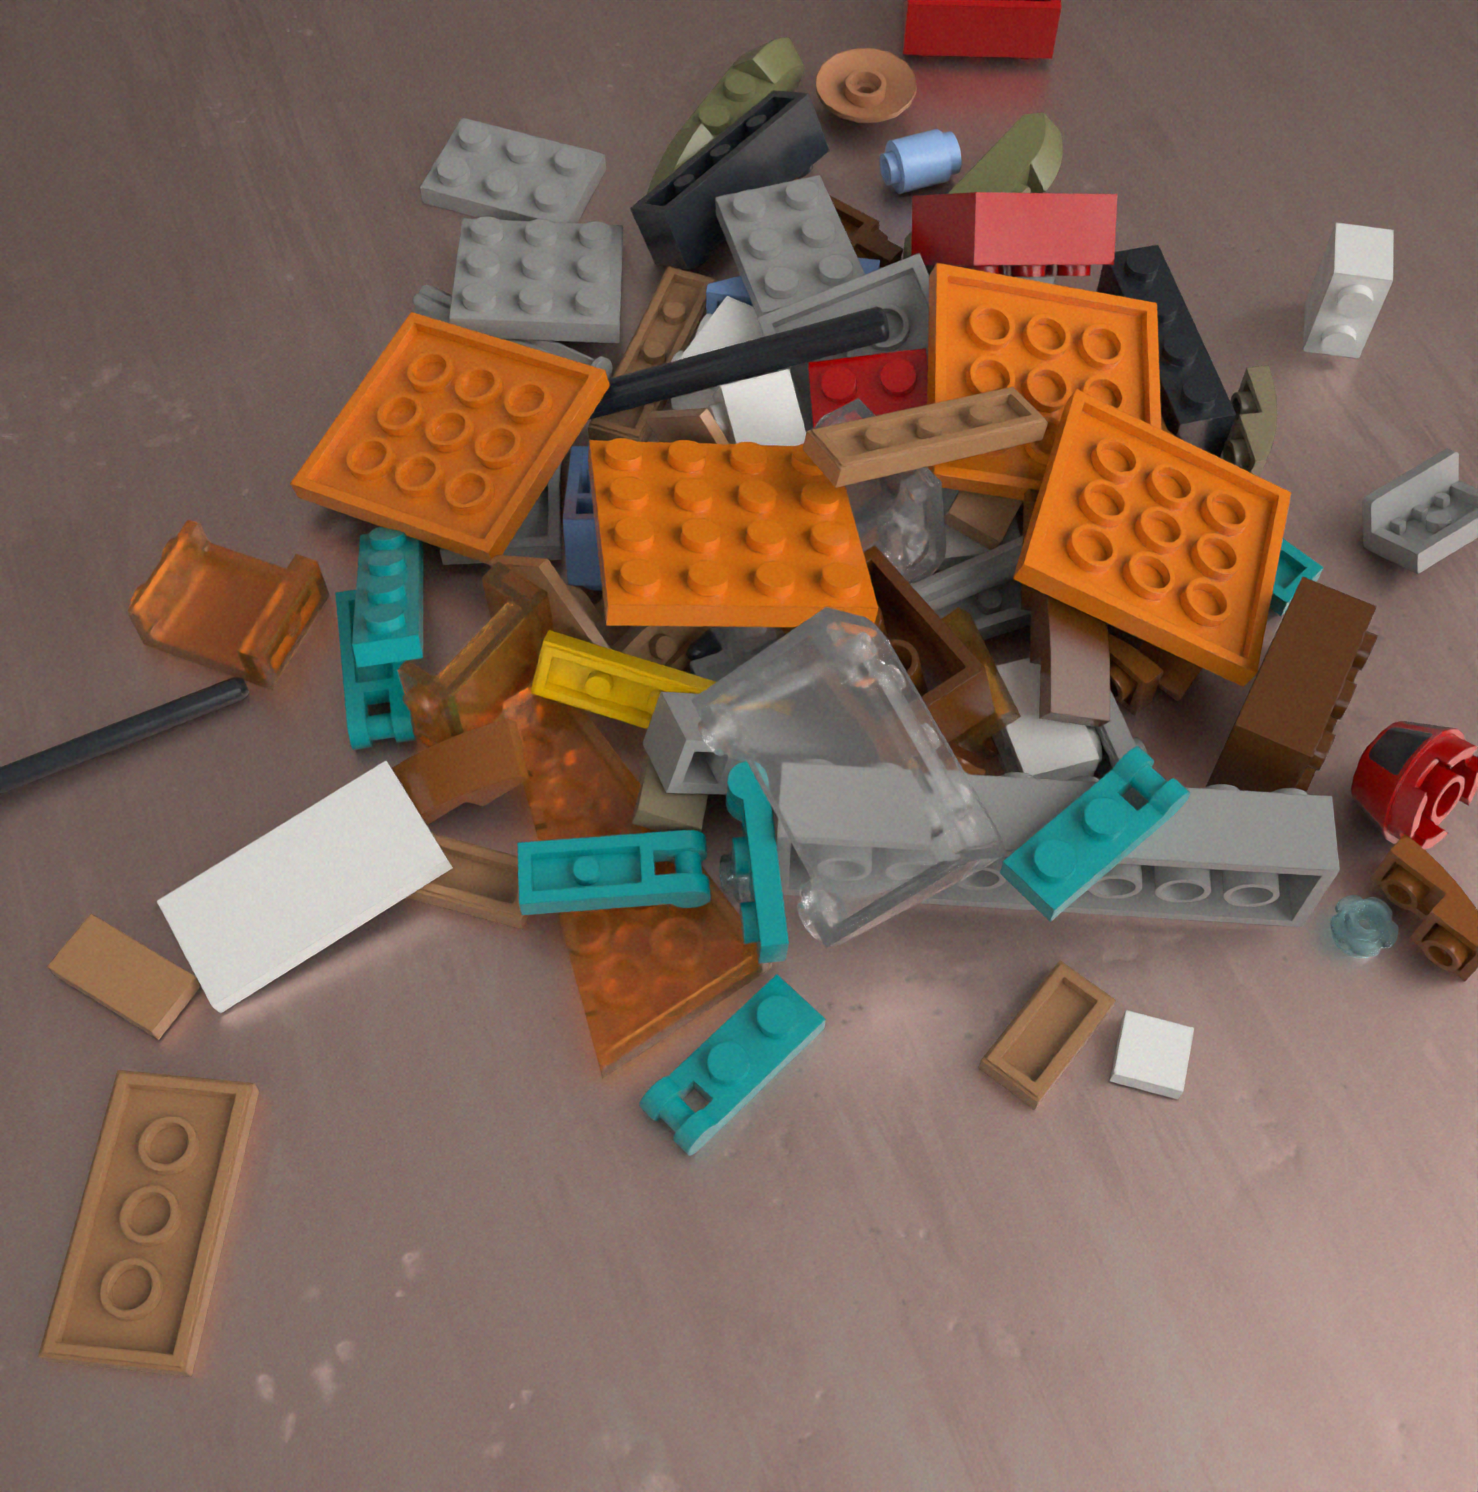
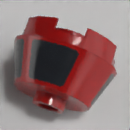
M1408 721L1394 722L1382 730L1363 751L1353 775L1351 785L1352 799L1386 840L1396 844L1406 834L1423 849L1432 848L1448 834L1445 829L1438 825L1449 815L1457 802L1461 801L1469 806L1478 788V757L1474 756L1473 753L1478 747L1465 741L1464 734L1457 728Z

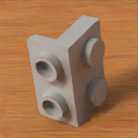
M1445 449L1365 496L1362 500L1363 548L1419 574L1478 538V488L1459 481V454L1450 449Z

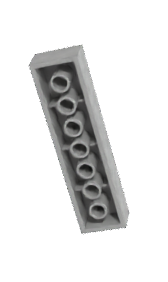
M807 760L799 764L782 763L777 852L783 895L1038 911L1000 874L1002 863L1100 779L1091 776H1078L1069 780L1037 779L1033 775L1024 772H1010L1001 776L970 775L956 768H942L933 772L903 771L888 764H874L866 768L835 767L821 760ZM1215 784L1205 788L1185 787L1191 793L1178 812L1063 911L1067 913L1302 927L1340 871L1332 796L1308 795L1305 791L1295 788H1284L1273 792L1240 791L1237 787L1227 784ZM1131 788L1122 796L1137 811L1148 803L1134 788Z

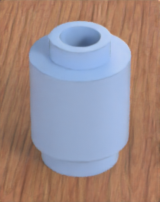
M939 129L889 140L886 144L885 153L881 154L879 158L881 175L887 186L892 185L898 194L948 182L951 175L958 174L961 170V152L958 141L953 132L947 131L942 133Z

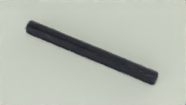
M876 306L609 378L610 386L588 420L885 342L890 336L887 316L881 307Z

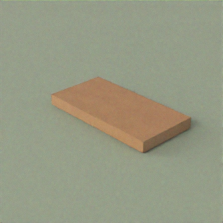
M117 1070L38 1354L39 1358L46 1362L192 1377L259 1096V1089L254 1083Z

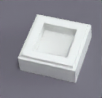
M1126 1010L1121 1020L1110 1082L1179 1099L1184 1090L1194 1028Z

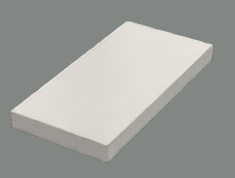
M384 761L157 900V903L211 1006L222 1013L453 867L388 762Z

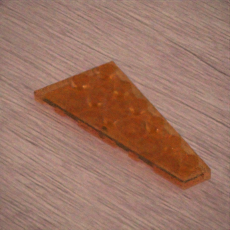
M532 686L502 702L505 719L516 721L529 775V779L523 782V787L538 841L659 832L632 824L640 783L583 709L531 694ZM669 861L654 862L655 875L675 874V864ZM703 866L702 874L710 879L711 899L707 904L699 907L682 908L673 904L558 913L602 1079L772 968V962L758 964L756 943L744 944L739 913Z

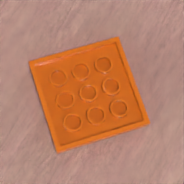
M936 263L929 275L927 405L1014 387L1045 418L1048 424L1042 440L927 466L926 485L1024 500V493L1027 490L1040 489L1064 406L1075 389L1161 429L1157 303Z
M410 312L293 478L290 485L298 498L383 528L404 532L406 536L489 564L496 555H503L610 386L606 371Z
M1075 389L1064 406L1013 579L1244 687L1258 672L1291 492Z
M617 438L611 441L589 440L588 467L606 625L874 628L878 605L846 487L836 488L804 452V444L798 446L760 445L754 442L710 444L697 443L691 440L640 442L627 438Z

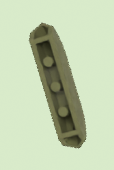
M780 37L746 52L733 63L669 144L654 173L647 194L773 90L794 92L797 89L805 66L790 38Z
M1044 112L1024 114L948 194L970 192H1046L1056 178L1062 162L1063 142L1060 130ZM912 231L905 237L903 259L911 257ZM925 265L927 272L930 275L933 270V265Z

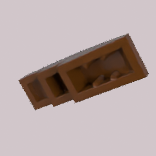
M1029 489L1024 493L1023 543L1039 490ZM1021 583V610L1031 611L1030 663L1041 665L1039 719L1100 727L1110 722V656L1107 623Z

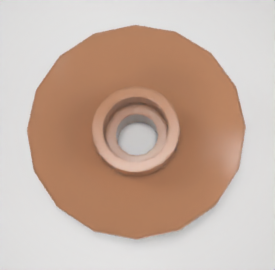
M853 48L835 54L821 65L815 80L816 96L824 108L839 118L857 123H876L897 117L910 107L917 90L915 74L907 62L893 53L875 48Z

